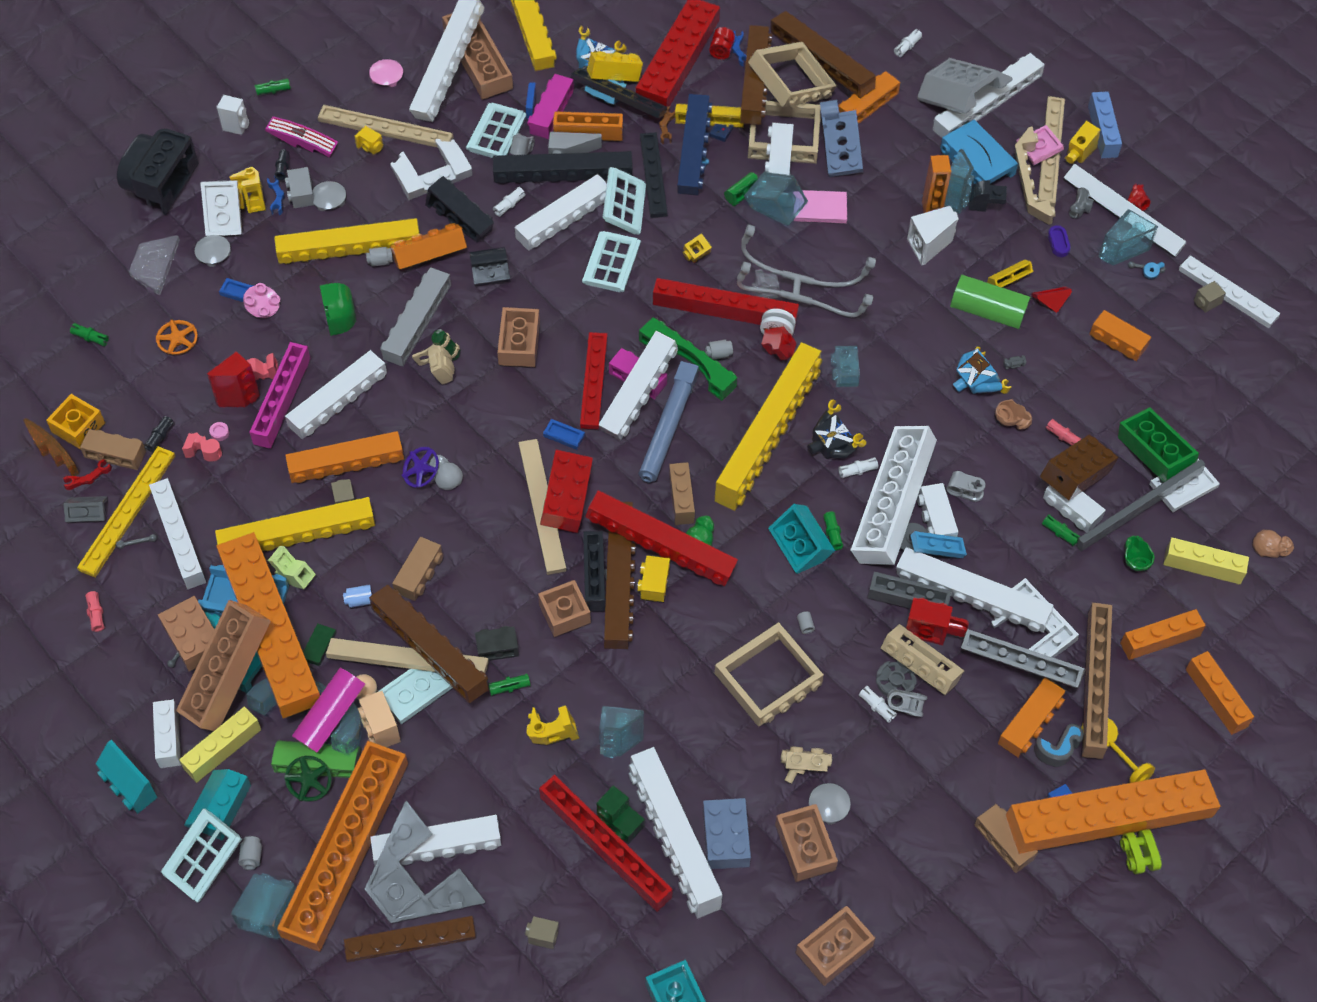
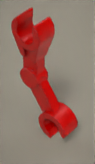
M105 459L100 460L98 467L86 476H65L63 478L64 482L71 483L65 484L64 487L66 490H72L82 484H92L102 473H109L112 467L108 464L107 467L102 468L107 463Z

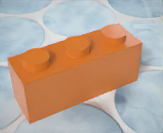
M1105 310L1093 323L1089 334L1136 362L1147 349L1151 340V336Z

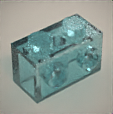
M835 346L834 353H831V364H834L835 369H832V380H836V387H858L860 371L857 346Z

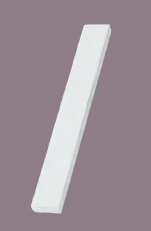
M1076 164L1065 175V180L1078 189L1084 187L1089 190L1092 199L1176 257L1187 243Z

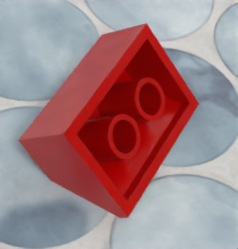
M237 351L207 373L219 407H246L250 403L255 402L260 396L251 364Z

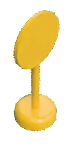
M1108 718L1107 747L1111 746L1134 770L1129 779L1130 783L1148 780L1154 773L1155 767L1150 763L1137 767L1114 743L1118 736V730L1115 723Z

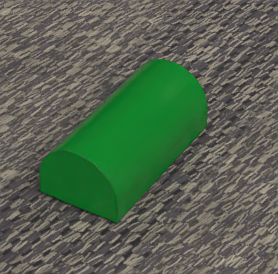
M750 172L724 192L726 200L732 206H736L757 190L758 175Z

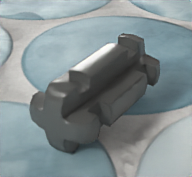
M1021 355V357H1011L1009 360L1006 358L1003 365L1005 369H1009L1008 367H1021V364L1025 366L1026 358L1024 355Z

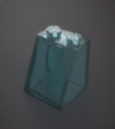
M763 172L744 195L751 209L788 226L808 202L794 175Z
M1127 209L1105 235L1098 257L1114 266L1149 251L1159 226Z
M254 874L231 913L237 927L279 940L280 935L277 928L296 890L295 885L289 880H275L268 874Z

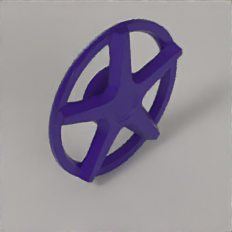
M420 447L410 451V455L404 463L402 477L411 487L419 488L427 485L433 480L438 471V456L429 447ZM421 451H427L421 460L416 455ZM431 454L435 457L436 467L430 466L427 462ZM412 459L414 467L407 471L408 464ZM432 472L433 474L429 480L422 484V476ZM416 473V484H413L409 481L408 476Z

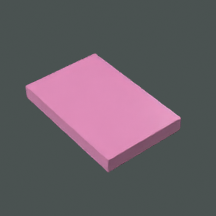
M795 190L794 221L847 223V192Z

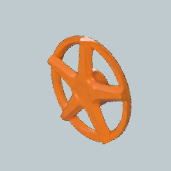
M170 320V322L159 329L156 335V342L158 347L165 353L172 355L183 354L192 349L196 344L198 333L195 326L187 321ZM176 324H184L189 327L179 331ZM167 327H171V334L161 335ZM192 330L195 336L193 343L185 338V335ZM160 340H170L168 350L161 346ZM182 344L188 346L183 351L173 352L176 346Z

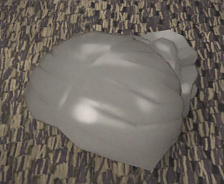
M437 455L439 467L434 480L439 488L452 490L461 484L463 479L462 471L456 464L448 462L444 456ZM433 456L429 465L436 467V460Z

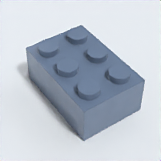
M745 798L704 800L703 821L706 859L710 869L749 867L751 856Z

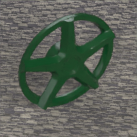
M314 756L296 758L289 764L284 776L287 789L300 801H315L322 798L328 792L332 781L328 766L321 759ZM306 759L315 760L322 766L315 770L309 769ZM300 761L302 773L289 774L292 766ZM325 771L328 775L326 788L317 781V777ZM289 781L301 783L299 794L293 790ZM309 787H313L321 792V794L314 797H305Z

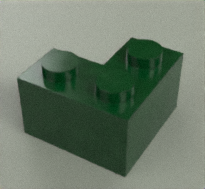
M614 785L596 803L597 816L627 844L645 827V819L629 806V798Z

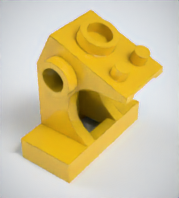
M249 167L229 176L230 181L238 180V183L242 184L248 213L266 210L259 172L255 168Z
M566 705L558 708L559 716L551 723L541 722L535 707L532 708V714H528L531 722L527 725V736H529L533 743L548 745L569 737L572 741L579 739L575 720Z

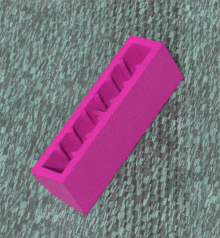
M339 668L292 737L310 750L318 752L365 683L346 670Z

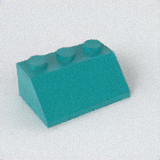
M793 504L768 528L797 574L821 564L835 551L809 508L805 505Z
M110 740L96 762V766L99 769L97 774L103 782L107 780L110 782L111 786L109 788L116 796L120 794L124 798L122 802L129 811L133 808L138 814L158 797L145 776L119 747Z
M230 769L213 770L184 825L191 828L201 811L206 809L230 827L251 788L248 777ZM208 822L202 833L212 836L217 828ZM219 832L216 836L217 839L222 841L225 837L222 832Z

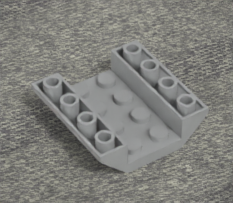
M949 58L925 75L917 98L920 101L965 114L977 105L974 93L978 92L985 85L1004 88L1013 78L994 69Z

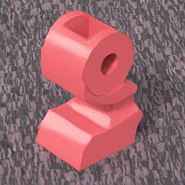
M273 353L266 357L267 363H263L256 358L247 360L252 366L255 380L259 378L263 380L265 378L274 379L279 365Z
M189 433L182 448L185 458L195 456L198 449L202 450L204 460L216 461L222 456V450L217 440H206L205 436L202 437L198 433Z

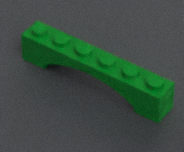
M653 317L639 330V341L645 346L648 345L656 331L675 340L678 346L677 355L699 366L700 372L708 382V391L721 401L737 387V377L732 371H728L718 361L711 359L704 351L697 349L690 341L683 339L676 331L668 328L664 322L658 321Z

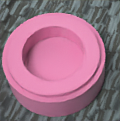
M217 422L210 427L209 432L212 439L223 441L228 438L229 429L225 423Z

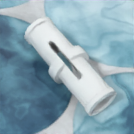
M915 29L908 37H905L902 43L894 49L896 56L902 57L908 50H911L914 44L922 38V33L920 31L917 32V29Z
M518 187L510 195L504 196L503 200L493 207L494 213L500 217L509 208L515 207V203L525 197L524 190Z
M875 457L865 461L857 460L850 465L840 466L838 468L841 478L856 474L859 476L866 471L878 469V462Z
M868 686L864 688L865 691L862 689L859 696L871 706L874 712L877 711L888 723L892 721L891 718L894 719L897 713L885 703V699L879 698Z

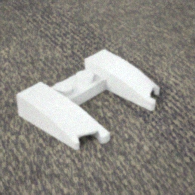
M435 139V143L447 166L421 176L417 175L404 152L399 154V159L396 163L390 164L408 200L426 194L428 188L442 176L453 183L472 176V168L454 140L444 142L440 139Z
M1026 578L1012 588L1048 602ZM1053 608V613L1045 628L1048 634L1029 650L1054 658L1078 641L1079 634ZM994 616L995 620L992 621V626L996 628L1007 621L1008 618Z

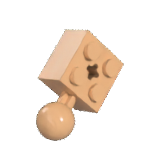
M366 674L357 676L358 679L365 683L356 698L360 702L361 707L357 709L363 727L367 731L369 741L384 747L401 742L397 724L383 691L376 693L377 684L371 676Z

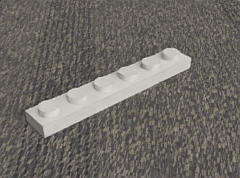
M1189 256L1179 268L1180 272L1202 286L1215 281L1226 292L1225 301L1267 328H1270L1281 314L1192 256Z

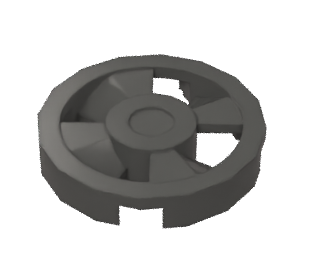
M898 660L891 663L888 661L880 666L876 675V684L885 696L891 690L901 686L905 691L913 692L916 686V677L913 671ZM889 667H895V670L891 671ZM908 672L912 680H905L904 674ZM880 681H888V683L883 685ZM894 695L892 697V699L902 698L900 695Z

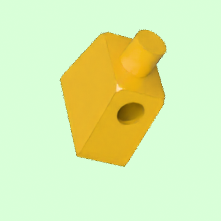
M1086 121L1070 140L1068 153L1065 156L1066 161L1070 164H1073L1075 161L1083 163L1097 148L1101 129Z

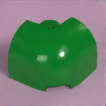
M340 283L320 285L330 336L349 331L356 322L351 290L348 286Z

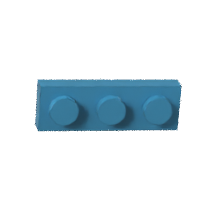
M917 531L911 534L914 552L963 558L967 555L963 538Z

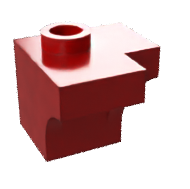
M784 326L764 331L762 346L770 355L776 354L781 360L788 359L794 355L797 342Z

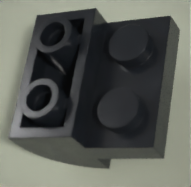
M505 247L469 252L475 286L510 281Z

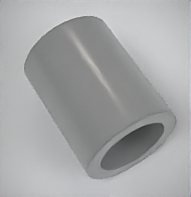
M802 612L797 615L803 634H808L815 630L810 612Z

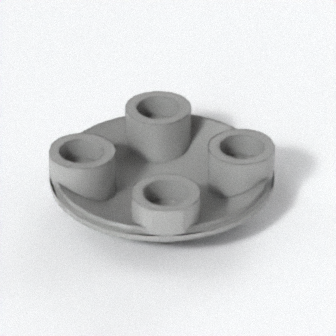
M322 182L312 190L313 204L320 211L341 207L345 204L346 191L337 182Z
M209 235L198 241L194 250L197 259L210 267L216 266L217 263L223 261L231 254L228 240L219 235Z
M826 783L819 785L812 791L809 798V806L817 804L823 822L830 825L842 820L850 810L849 795L842 787L836 784Z

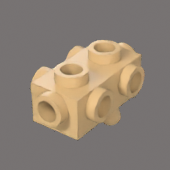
M791 746L790 750H782L781 763H784L785 768L790 769L785 781L792 784L797 773L804 774L805 770L827 771L828 766H831L832 754H827L823 752L824 749L811 748V751H803V747Z

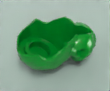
M698 517L695 526L689 528L686 534L712 546L714 523L711 517Z
M1128 537L1125 543L1126 564L1134 571L1149 569L1155 559L1150 546L1142 537Z

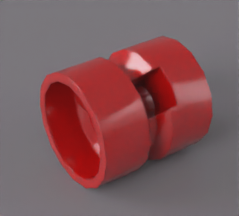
M725 27L715 30L709 47V52L714 58L723 60L730 56L735 40L734 32Z

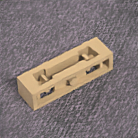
M900 624L887 634L881 646L882 650L944 695L957 685L964 672L963 669ZM903 635L914 642L913 646H908L911 643L910 640L907 642L902 640ZM946 665V666H948V667L951 668V669L948 670V671H945V670H944V666Z

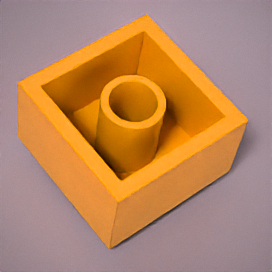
M70 394L46 420L53 434L79 449L89 429L96 431L105 424L100 410L73 394Z

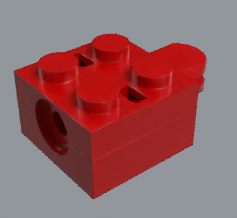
M913 598L906 629L922 641L943 645L946 634L964 637L969 627V622L965 619L951 616L953 607L945 603H934L925 598Z

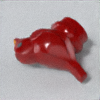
M1135 184L1132 187L1128 201L1140 210L1145 211L1150 206L1151 200L1143 189L1144 185Z

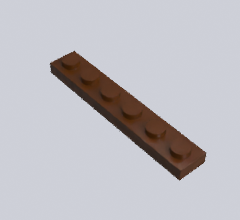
M473 916L352 937L344 939L346 961L353 962L474 940L476 935Z

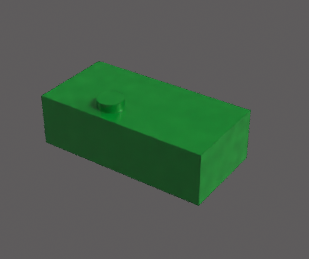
M1149 407L1120 422L1118 438L1163 482H1166L1198 461L1199 453L1152 408Z

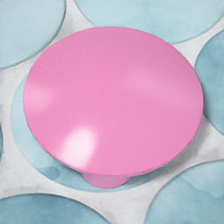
M380 60L370 68L371 81L374 84L394 87L403 75V68L394 60Z
M258 283L245 292L243 303L251 315L258 318H268L278 311L280 297L270 287L265 286L263 283Z

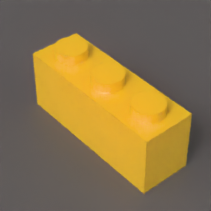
M591 52L587 72L591 79L639 82L643 63L640 57L633 53L627 55L618 52Z

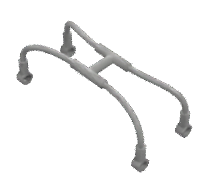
M747 225L741 240L743 254L758 267L781 275V277L794 280L793 293L784 290L778 291L743 285L741 282L746 274L749 273L751 263L744 261L737 276L739 288L747 291L775 294L782 298L809 305L814 304L846 317H857L864 313L868 306H871L873 295L865 294L857 312H845L813 300L810 297L800 295L801 282L828 287H845L856 284L874 268L876 258L868 257L861 275L854 280L839 283L814 280L812 277L771 268L754 259L747 252L746 244L753 237L755 226Z

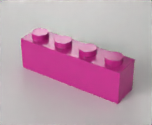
M554 74L552 80L548 81L547 89L545 92H542L540 102L534 108L533 116H530L528 119L530 134L549 139L550 132H553L554 112L564 111L574 92V79Z

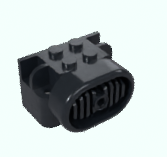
M165 128L158 130L154 136L145 133L137 135L118 165L117 182L120 188L146 199L149 206L153 207L156 203H159L163 214L166 215L199 164L191 136Z

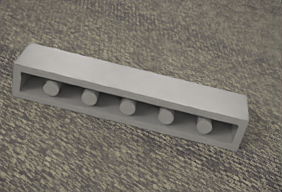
M430 267L428 272L423 275L421 284L415 288L412 299L407 301L403 314L399 315L397 324L391 328L388 339L381 345L383 360L402 367L404 366L451 286L450 274Z
M967 629L961 647L963 650L1078 689L1085 673V668Z

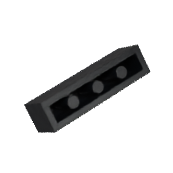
M583 531L585 602L590 612L605 611L603 531Z

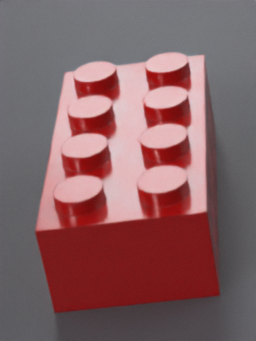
M555 450L540 525L578 533L593 460L592 457Z

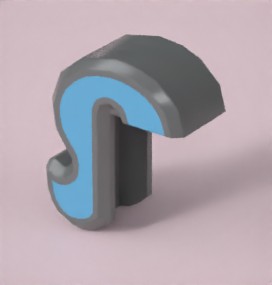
M1067 725L1057 747L1041 738H1037L1034 747L1035 754L1045 764L1055 767L1063 766L1070 760L1074 748L1077 749L1079 747L1084 732L1079 725Z

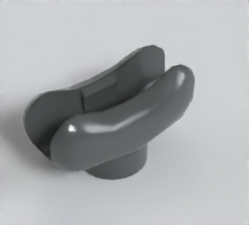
M1081 187L1077 190L1076 201L1070 206V217L1080 218L1084 212L1090 213L1094 200L1089 199L1090 192L1086 188Z

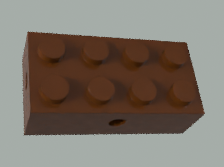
M1089 434L1050 459L1040 478L1066 499L1071 500L1109 474L1119 457Z

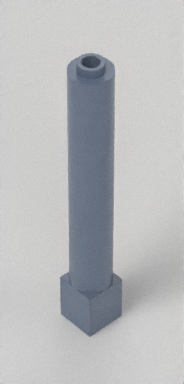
M680 362L672 390L639 471V476L645 482L649 483L657 480L689 394L692 393L698 378V365Z

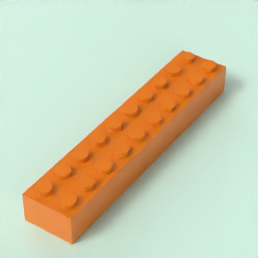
M253 532L216 545L237 602L249 606L271 620L256 652L282 718L312 708L320 694L255 533Z
M367 741L279 923L277 930L281 938L318 952L321 951L370 847L371 836H375L408 765L406 754Z
M1204 769L1013 804L1010 806L1006 818L1018 853L1021 854L1122 835L1129 832L1212 818L1221 806Z

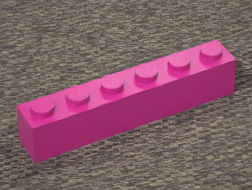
M289 343L250 430V436L254 445L271 449L311 359L308 346Z

